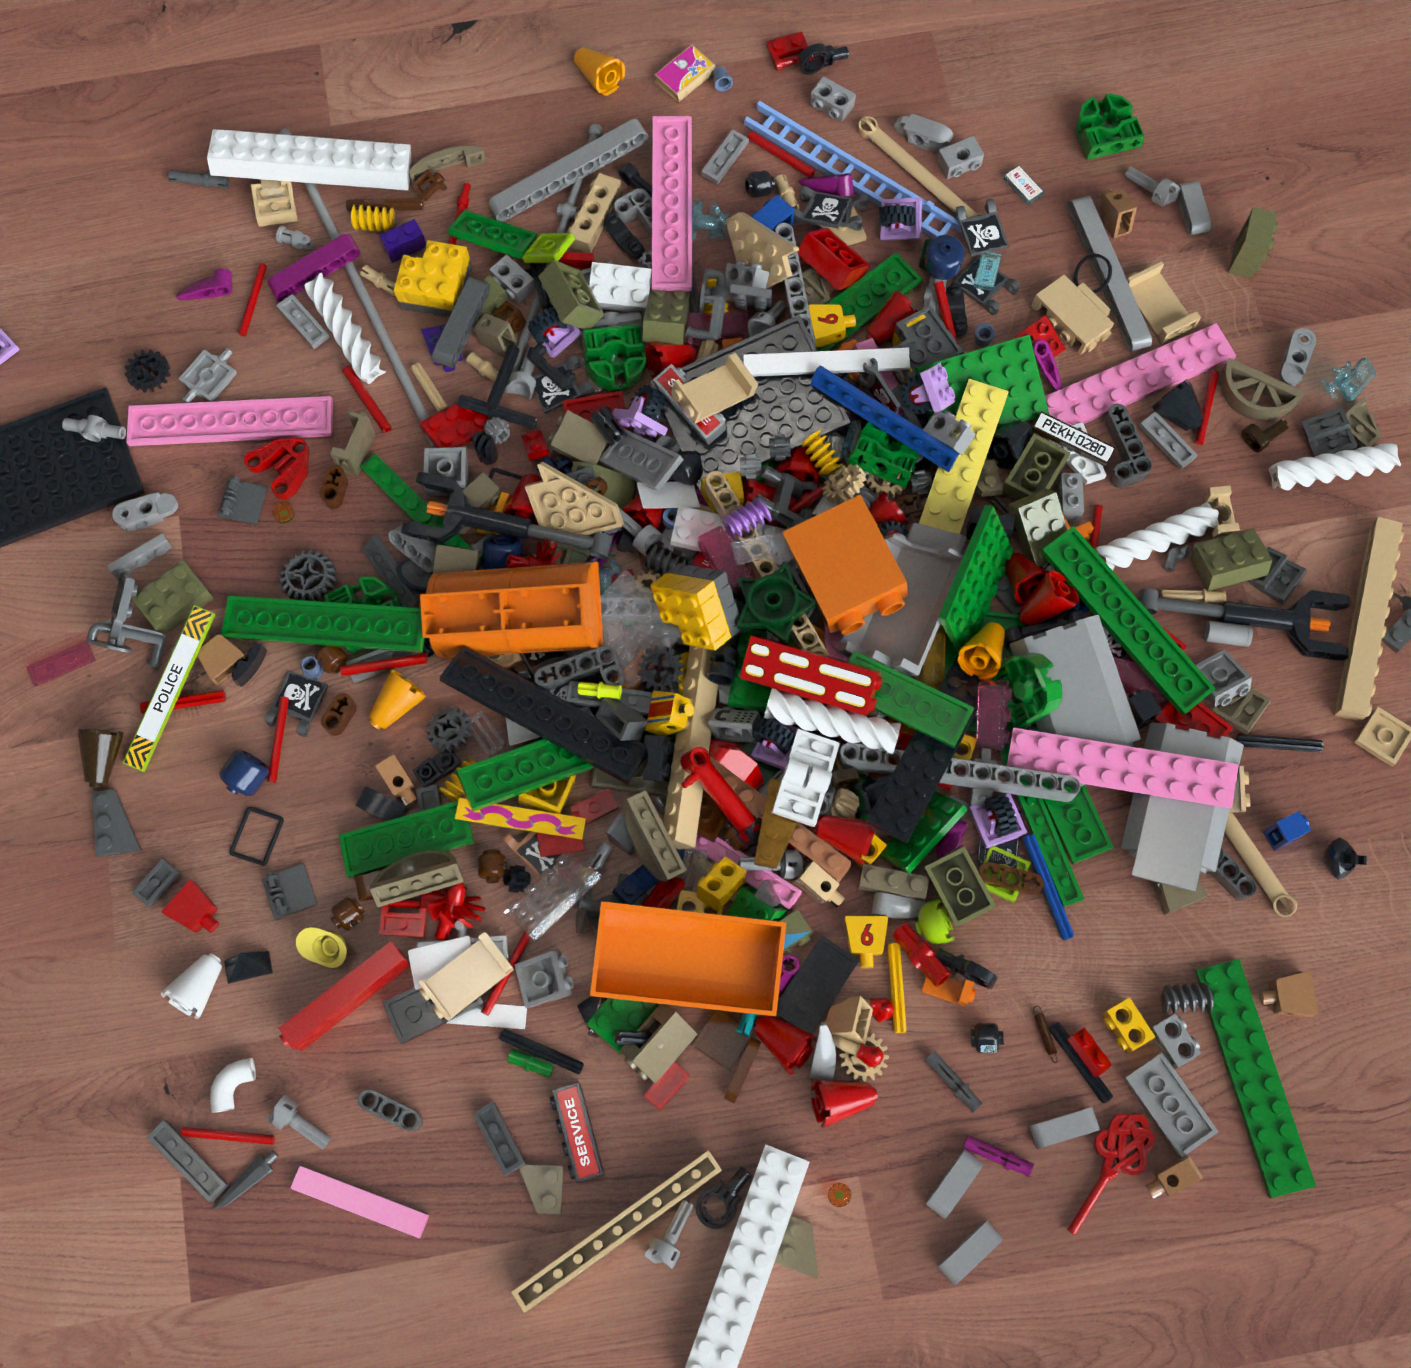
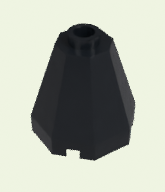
M1187 378L1152 406L1156 413L1185 431L1189 429L1194 431L1203 424L1201 422L1204 418L1194 388Z
M1015 421L996 427L987 458L989 460L994 458L999 463L996 465L1001 469L1012 470L1034 434L1032 426L1026 421Z

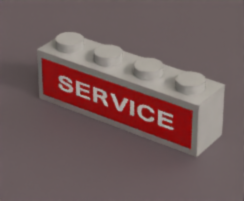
M671 364L655 377L653 382L658 390L665 395L666 399L709 445L727 430L725 425L726 419L718 412L693 424L691 419L684 414L680 404L673 399L671 393L674 382L679 379L683 385L687 383L685 379L687 376L680 367L676 369Z

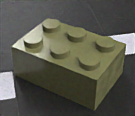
M1256 207L1252 208L1235 241L1228 271L1229 274L1252 279L1254 273L1259 272L1262 261L1265 262L1268 250L1271 251L1275 239L1272 238V234H1275L1278 227V222L1275 221L1276 212Z
M553 260L538 276L542 283V288L547 292L550 303L555 307L558 318L562 323L586 330L591 329L604 316L581 270Z
M651 288L643 319L644 342L658 341L683 345L690 313V292L683 290L652 291Z
M1034 433L1006 479L1002 493L1018 501L1043 489L1051 490L1071 452Z
M1043 489L1008 504L1011 514H1015L1014 525L1023 554L1037 565L1048 562L1040 553L1042 549L1067 531L1057 493L1049 489Z
M1253 528L1195 544L1191 561L1207 590L1211 591L1267 576L1272 558Z
M184 560L136 593L135 597H131L151 625L164 635L186 620L194 605L202 608L214 599Z
M964 844L924 864L956 927L997 907Z

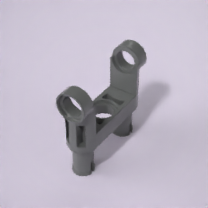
M765 465L760 477L775 484L776 490L773 502L761 496V494H758L755 499L757 498L766 504L772 520L788 529L804 522L806 519L788 510L791 494L800 498L806 494L804 490L814 491L818 488L817 484L811 481L803 482L787 472L780 473L769 467V465Z

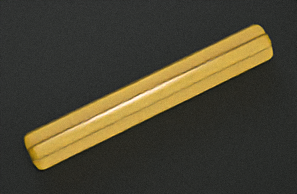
M899 943L888 944L891 1001L894 1004L893 1029L894 1033L899 1034L906 1032L901 951Z

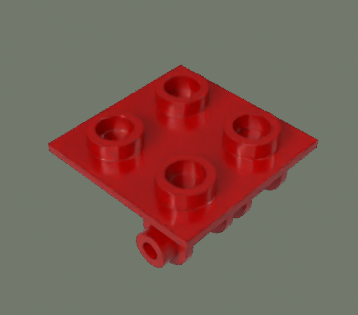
M1046 315L1014 336L1019 338L1030 335L1031 340H1045L1050 347L1053 357L1066 350Z

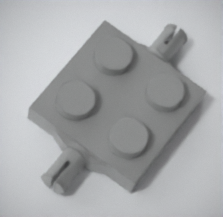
M225 348L220 356L212 355L205 349L179 378V381L189 388L188 393L182 398L183 401L190 403L195 396H199L209 402H213L237 375L236 370L226 363L227 359L233 354L230 349Z

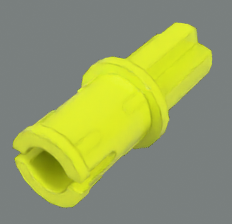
M579 682L577 691L580 695L597 696L598 699H601V697L620 699L622 686L603 684V682H599V684Z

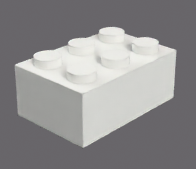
M592 262L589 287L602 310L627 313L640 311V314L645 315L650 294L652 269Z

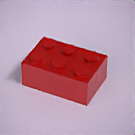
M829 228L807 233L799 246V251H797L805 263L810 264L818 275L825 277L829 284L838 290L853 285L864 276L870 266L868 262Z

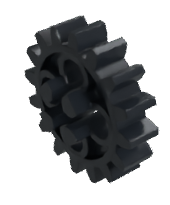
M152 349L148 353L141 350V355L138 356V354L134 353L135 359H128L130 365L125 366L127 372L124 374L129 384L137 391L141 388L143 393H146L147 389L154 392V387L156 386L161 389L160 384L162 382L167 383L165 377L171 375L168 371L171 368L167 359L158 351L154 354Z
M655 646L654 652L648 649L649 655L647 657L645 655L641 656L644 662L638 663L642 670L637 673L640 676H644L640 680L641 683L648 682L647 689L651 690L654 687V691H660L661 688L663 692H667V687L675 689V682L681 684V680L678 678L679 676H685V673L680 671L681 668L685 667V664L679 663L682 657L680 655L675 656L676 651L674 649L669 652V647L664 646L662 650L659 646ZM666 655L667 660L661 662V657ZM653 664L656 667L661 668L663 666L669 670L674 668L675 672L673 675H670L665 671L658 672L655 669L649 671L648 666ZM661 676L662 681L661 683L657 684L656 678H659Z

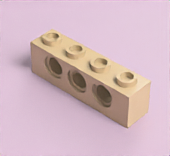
M601 173L598 174L596 180L593 179L590 192L583 199L581 210L575 214L573 226H570L567 230V233H573L575 237L574 242L570 245L571 248L585 253H592L604 228V220L612 212L614 203L622 192L621 180Z

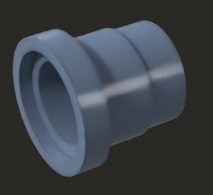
M725 67L715 68L713 71L715 89L720 92L729 90L733 85L732 77L728 74Z
M982 323L976 327L975 343L978 347L985 348L994 339L995 329L990 324Z
M308 656L302 660V672L305 677L315 680L323 675L324 671L314 657ZM316 663L313 669L307 670L309 664Z

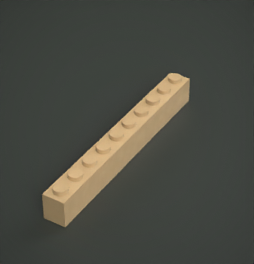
M1377 517L1370 524L1347 645L1349 649L1348 659L1344 661L1334 716L1361 722L1371 714L1372 704H1370V700L1376 690V685L1373 683L1374 678L1379 672L1377 661L1383 651L1381 640L1385 636L1387 629L1384 623L1390 613L1388 601L1393 595L1394 588L1391 585L1397 574L1395 563L1400 557L1401 551L1398 550V547L1404 536V531H1402L1403 523Z
M691 645L682 696L690 699L694 707V714L688 717L686 728L677 732L663 821V825L675 848L680 850L695 848L703 787L697 780L687 788L681 786L684 779L691 773L683 770L680 761L684 753L696 747L705 748L709 753L711 730L708 726V721L715 711L718 684H714L706 678L708 666L711 663L712 650Z
M709 1150L513 1290L511 1293L523 1312L525 1313L719 1174L722 1169Z

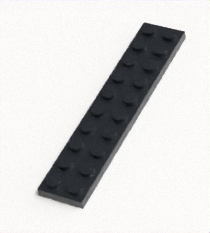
M464 645L440 675V681L627 785L648 755L647 746L637 740H619L599 719Z
M956 657L939 691L974 707V710L955 748L916 730L867 818L866 824L908 843L993 683L992 678L983 680L979 679L980 676L968 675L961 669L958 657Z

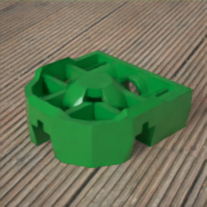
M1110 93L1106 94L1099 103H1097L1095 97H1092L1082 105L1075 132L1086 160L1142 147L1144 142L1143 131L1137 117L1133 118L1132 104L1123 96ZM1101 109L1104 111L1103 115L1099 113ZM1106 120L1113 122L1112 125L1107 124Z
M640 324L583 330L581 345L587 376L597 386L607 389L609 392L627 391L640 382L647 364ZM618 353L624 356L623 360L617 357ZM623 374L625 384H622V386L615 385L614 375Z
M868 422L861 431L847 464H852L853 466L857 464L862 470L905 488L919 453ZM876 463L885 465L886 468H880Z
M363 576L358 579V585L350 586L346 584L324 595L327 602L402 607L396 592L376 577ZM363 590L364 598H358L356 592ZM390 596L394 598V600H389L383 604L381 602ZM345 647L353 654L364 649Z
M1026 653L1013 656L1003 662L997 675L992 677L1014 728L1023 729L1053 712L1059 707L1063 698L1060 679L1052 681L1050 677L1047 678L1046 676L1048 671L1054 668V666L1043 654ZM1010 693L1014 694L1016 702L1010 698Z

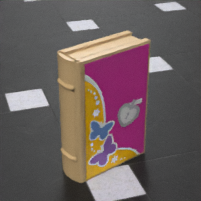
M690 45L655 74V83L679 103L709 79L716 67L697 48Z

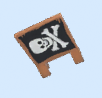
M531 831L520 843L510 834H506L503 837L504 843L544 881L571 854L540 857L537 832Z

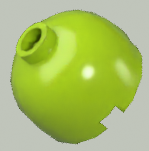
M941 898L925 903L918 913L919 921L915 922L918 934H923L926 940L933 944H946L955 940V937L950 936L949 931L953 930L948 911L945 906L941 907L939 904L942 902Z

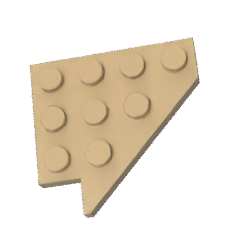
M738 212L725 220L736 261L748 263V267H750L751 263L761 265L762 270L768 271L769 277L766 289L792 276L787 256L799 251V247L744 212Z
M540 462L537 465L542 481L525 486L540 526L586 536L624 525L619 507L615 502L544 462Z

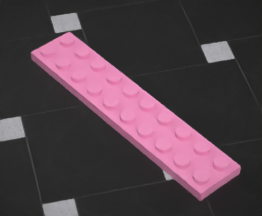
M653 116L652 291H692V116Z
M1216 323L1046 395L1045 399L1049 415L1071 426L1081 422L1085 424L1106 415L1113 404L1119 403L1124 406L1132 404L1181 383L1186 378L1190 379L1227 363L1229 358L1234 360L1236 354Z
M332 396L129 406L126 443L129 446L331 437L333 436Z
M1013 728L1007 762L1009 767L1073 776L1082 784L1231 809L1239 764L1020 728Z

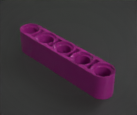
M343 234L273 275L267 283L276 300L283 301L291 294L296 295L304 290V285L314 280L319 273H322L324 278L355 260L360 255V250L352 235Z

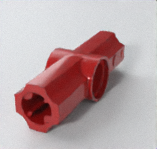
M908 923L899 926L894 931L892 936L906 951L907 958L916 968L923 971L934 986L938 987L949 979L951 973L936 957L937 954L925 940H922Z

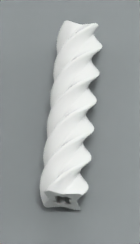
M319 273L314 280L304 285L306 292L314 302L319 314L324 318L326 326L333 333L345 357L352 364L356 375L364 382L371 384L378 376L386 373V371L379 368L381 359L379 356L370 353L371 342L360 337L361 326L351 323L352 311L342 308L343 296L332 292L334 282L323 278L322 273Z
M1383 443L1374 447L1343 450L1334 454L1325 453L1315 457L1299 458L1294 461H1280L1269 468V473L1272 478L1273 490L1277 486L1284 490H1290L1296 483L1309 487L1316 479L1323 483H1330L1336 476L1349 480L1356 472L1365 477L1370 476L1375 469L1389 473L1395 465L1401 466L1398 458L1397 444Z
M1205 502L1199 507H1193L1182 514L1171 516L1163 522L1154 523L1145 530L1132 532L1127 537L1113 540L1108 545L1096 547L1095 551L1112 570L1115 566L1127 568L1134 558L1146 560L1153 550L1165 552L1171 542L1181 545L1187 541L1189 535L1203 536L1208 527L1215 528L1219 525V512L1213 509L1208 502Z
M773 688L764 718H776L784 725L797 724L806 731L819 730L828 737L841 736V738L849 743L862 742L871 749L883 747L891 754L894 752L901 723L889 724L880 717L867 718L865 715L851 711L846 712L844 709L835 706H824L821 702L811 699L803 701L798 695L791 693L782 695Z

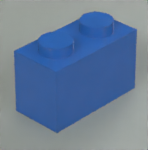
M1298 811L1274 823L1263 833L1273 850L1276 851L1298 840L1310 832L1311 829L1309 828L1308 819Z

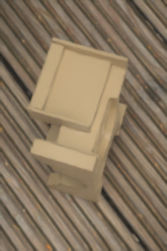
M1231 486L1210 487L1204 496L1205 502H1208L1213 509L1218 510L1224 519V522H1221L1213 530V539L1231 535L1232 531L1240 530L1239 523H1235L1231 505Z

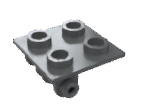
M232 476L227 481L217 517L257 524L268 486L240 482L239 477Z
M304 863L276 874L269 872L266 874V878L262 879L274 920L317 905Z

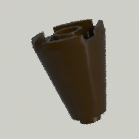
M78 729L84 780L89 782V787H103V783H108L123 739V732Z

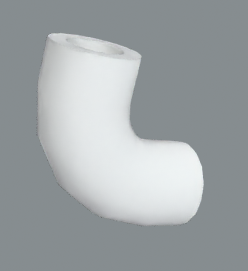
M252 1058L231 1063L217 1074L210 1091L211 1113L235 1109L233 1099L235 1088L241 1083L256 1079V1068Z

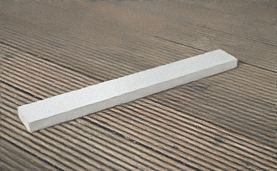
M909 348L750 354L744 355V365L753 377L814 374L820 365L832 373L865 372L863 364L866 362L868 367H873V364L870 362L872 358L877 360L878 371L910 370Z

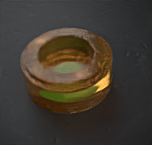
M287 502L277 503L272 510L275 520L282 524L289 523L295 515L294 509Z
M843 1183L833 1184L828 1190V1200L835 1207H844L851 1200V1191Z

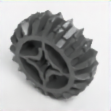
M310 549L307 554L305 550H302L299 556L297 553H294L295 558L293 560L287 558L288 565L282 564V568L285 570L280 572L282 590L284 593H287L289 599L294 598V600L316 601V599H319L323 602L322 596L328 594V590H335L332 584L337 582L335 577L337 571L334 569V563L329 561L330 559L327 555L323 556L320 551L315 554L314 550ZM314 565L322 567L324 569V574H320L319 571H316ZM293 581L301 583L303 589L295 588Z

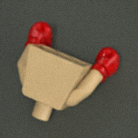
M857 996L849 997L844 1002L832 1006L824 1023L831 1032L835 1047L856 1055V1058L861 1059L869 1067L880 1065L884 1058L881 1048L865 1045L872 1015L877 1022L890 1019L894 1013V1004L886 998H870V1000Z

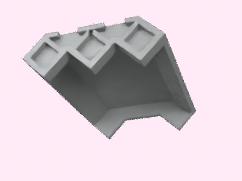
M912 523L907 537L899 533L885 536L884 540L907 581L908 597L903 599L905 605L897 612L887 616H882L880 611L864 617L865 625L853 633L843 635L836 651L849 658L853 651H856L909 677L919 676L941 623L938 616L964 557L961 554V550L967 537L918 523Z
M1099 615L1087 617L1065 626H1059L1009 644L1013 656L1026 653L1043 654L1054 666L1046 674L1047 678L1050 677L1052 681L1060 679L1062 683L1063 698L1056 710L1036 721L1039 732L1130 747L1134 746V741L1141 739Z
M1150 723L1144 749L1240 765L1244 745L1229 737L1221 736V738L1207 736V732L1195 729L1185 731L1175 728L1176 725L1169 723ZM1134 792L1121 844L1122 849L1128 851L1130 856L1135 857L1132 875L1196 891L1200 874H1206V871L1216 872L1230 808Z

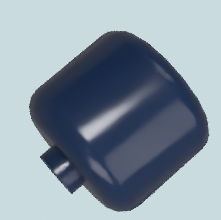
M939 235L932 239L928 244L924 259L925 269L929 275L939 280H948L957 275L965 255L964 247L960 240L951 235Z
M494 535L486 538L483 541V569L509 568L506 566V563H510L506 562L509 554L522 557L521 540L507 535Z
M237 749L233 751L219 772V776L230 792L236 795L240 793L245 796H252L265 781L270 770L265 763L252 754Z

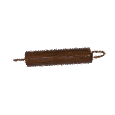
M1041 1010V1013L1034 1015L1048 1055L1055 1054L1056 1056L1058 1052Z

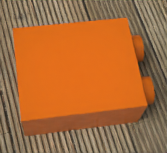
M861 494L782 532L786 547L792 559L796 562V567L811 597L817 601L816 607L830 634L839 629L842 635L853 633L865 625L864 617L880 611L882 616H887L897 612L905 605L903 599L908 597L907 581Z

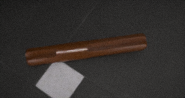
M422 198L346 200V209L349 212L352 211L354 204L356 210L359 209L360 205H363L364 211H366L368 205L371 206L372 211H374L375 206H378L379 211H382L383 207H386L387 211H390L391 207L394 208V211L423 210L424 208Z

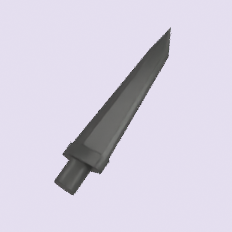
M274 1150L265 1157L261 1153L258 1154L255 1160L212 1209L228 1206L266 1175L270 1174L273 1171L270 1164L279 1157Z

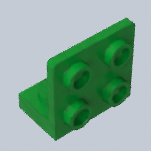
M741 887L727 913V916L773 921L777 918H784L788 910L781 905L772 908L756 898L757 889L754 887Z

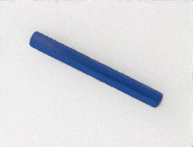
M1029 834L1023 837V842L1036 874L1040 875L1043 879V893L1062 940L1071 939L1074 937V932L1034 834Z

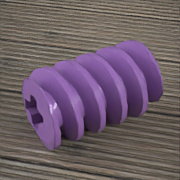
M756 498L752 503H746L745 507L740 506L737 511L732 510L730 515H723V524L729 536L734 540V533L741 537V529L749 533V525L753 529H757V521L764 525L763 518L770 522L772 517L766 504Z

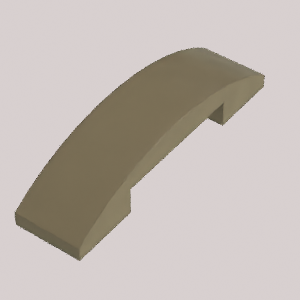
M457 146L428 155L409 170L412 184L427 169L435 172L466 162L468 168L485 163L486 158L483 147Z

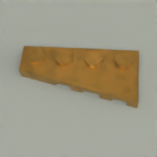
M770 778L754 861L756 866L777 869L798 823L797 821L771 813L781 780Z

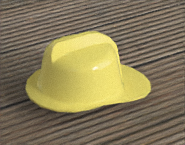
M309 927L302 930L296 938L298 952L309 961L325 967L336 968L342 965L346 959L348 946H346L343 936L337 932H328L320 928Z

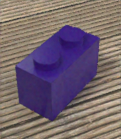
M415 219L379 235L383 249L391 263L402 259L403 255L413 254L426 247L424 235Z

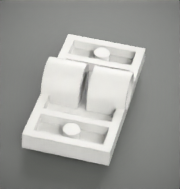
M797 729L771 813L815 827L824 795L831 781L832 768L839 748V742Z

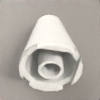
M211 953L208 956L203 954L160 993L163 998L166 995L169 996L171 999L168 1003L188 1016L194 1013L195 1019H199L222 969L221 964H219L221 960Z

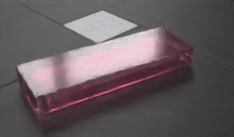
M84 641L28 665L26 668L32 684L37 687L96 660L90 644Z

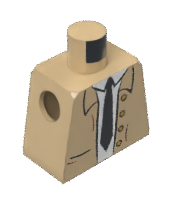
M814 861L806 864L803 867L802 873L792 881L820 904L829 901L837 908L845 898L836 891L840 884ZM821 884L825 888L824 892L821 890Z

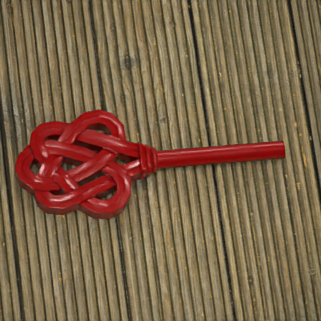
M1124 1113L1115 1115L1111 1119L1108 1129L1100 1131L1094 1138L1096 1153L1104 1158L1101 1165V1176L1068 1227L1067 1231L1071 1234L1076 1235L1109 1180L1115 1178L1120 1171L1127 1175H1139L1145 1171L1148 1164L1147 1154L1154 1148L1156 1143L1155 1135L1150 1131L1149 1122L1145 1116L1140 1114L1128 1116ZM1135 1122H1138L1140 1127H1137ZM1127 1135H1131L1132 1141L1126 1144ZM1106 1138V1145L1104 1148L1103 1141ZM1136 1148V1152L1126 1157L1127 1153L1133 1151ZM1117 1158V1163L1112 1166L1113 1159ZM1138 1161L1136 1167H1130L1131 1164Z

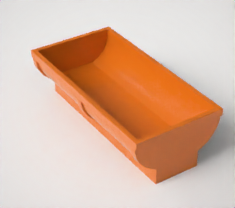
M598 562L434 573L428 581L426 594H420L423 638H429L432 649L439 658L455 657L463 645L482 656L588 650L604 646Z
M601 901L590 996L776 1016L786 922Z

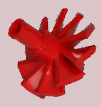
M545 539L543 547H541V542H538L536 558L532 554L527 558L509 554L506 562L510 563H506V566L516 568L557 565L555 562L561 556V551L554 556L558 542H553L551 545V541Z
M463 883L425 893L420 897L421 910H427L432 920H439L434 936L440 941L448 940L451 928H455L456 921L459 920L471 928L473 925L464 917L477 921L482 920V917L473 911H485V907L469 903L479 901L481 897H465L467 887H464Z

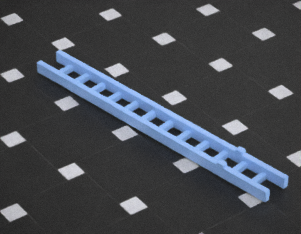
M761 101L757 103V110L769 118L762 125L748 116L744 119V126L826 175L851 173L853 169L861 172L864 176L859 183L853 180L854 192L859 195L866 194L867 200L878 207H881V199H884L880 195L885 188L897 194L894 199L921 198ZM774 121L784 126L779 135L768 129ZM790 130L801 136L795 144L784 139ZM805 140L816 145L811 154L800 148ZM821 150L832 155L827 163L816 158ZM837 159L848 165L843 173L832 168ZM869 178L881 184L875 193L864 187ZM921 198L922 210L929 213L924 222L921 220V232L934 239L939 235H945L951 227L962 233L956 218L934 206V203ZM934 217L946 224L940 232L928 226Z

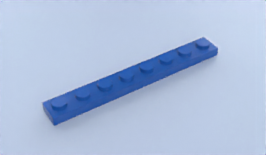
M820 365L816 369L810 383L812 386L947 472L953 468L960 453Z

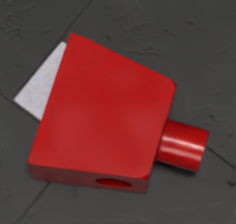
M191 879L161 911L167 917L195 933L199 932L202 927L209 933H212L219 926V922L212 917L218 908L202 888Z

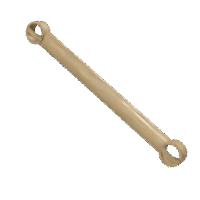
M866 116L860 119L858 124L859 135L863 138L871 139L954 213L957 211L956 207L964 206L967 219L984 215L976 213L883 132L873 117ZM868 124L871 131H865L861 126Z
M1229 813L1225 834L1273 903L1274 911L1281 917L1292 916L1297 910L1296 900L1284 889L1235 815ZM1283 897H1287V899L1292 901L1293 911ZM1278 900L1284 905L1288 914H1283L1277 909Z

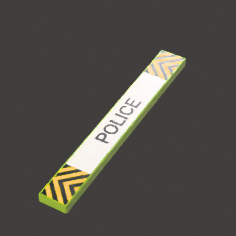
M193 606L123 764L145 772L216 614L198 606Z

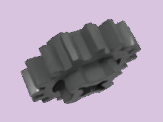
M447 706L446 711L439 708L438 715L432 713L433 721H427L430 726L425 729L428 734L427 739L435 749L438 748L441 752L447 749L449 753H452L453 747L460 750V744L467 745L465 739L472 737L468 732L473 730V726L470 724L472 720L464 710L460 711L457 706L453 710L450 706Z

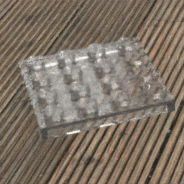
M625 569L601 595L604 646H610L617 653L625 675L624 684L632 690L644 677L637 673L642 670L638 663L644 662L641 656L645 655L647 657L649 655L647 650L650 649L654 652L655 646H659L661 650L664 646L670 649L681 637V632L678 625L662 622L653 594ZM606 653L603 656V661H610L612 653ZM650 664L648 670L650 671L654 665ZM613 673L614 676L619 677L618 673Z
M564 853L557 858L556 863L551 868L541 873L538 881L529 885L524 890V894L519 899L513 900L504 913L528 936L536 941L581 896L595 885L602 876L597 870L574 854Z

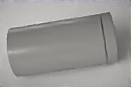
M1207 621L1204 631L1205 642L1244 647L1251 645L1253 637L1252 626Z

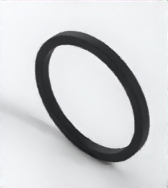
M1090 254L1077 264L1074 271V283L1076 287L1079 286L1078 271L1085 261L1094 257L1102 258L1107 263L1108 276L1101 287L1092 290L1096 294L1102 291L1110 282L1112 266L1110 261L1103 255Z

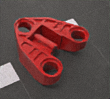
M302 438L277 439L247 453L244 457V464L253 473H261L274 468L280 475L271 484L272 492L278 499H290L297 493L308 475L309 447ZM297 445H304V449L301 452H294ZM253 460H260L256 466L249 465V462ZM278 487H287L286 490L282 493L276 492V489Z
M719 739L711 740L709 746L710 755L755 790H758L764 780L757 762L733 742Z

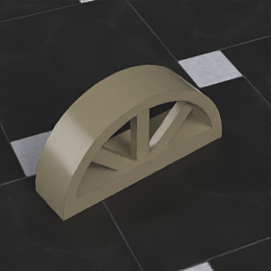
M1231 358L1228 359L1221 373V390L1228 404L1239 414L1253 420L1272 421L1286 416L1296 407L1305 393ZM1248 386L1256 391L1251 401H1248L1237 389ZM1261 393L1270 396L1274 407L1256 405Z
M646 790L626 799L623 807L625 826L630 841L647 870L661 881H667L687 871Z
M428 850L406 856L386 867L373 880L370 891L377 907H381L463 883L464 878L454 855L443 850Z

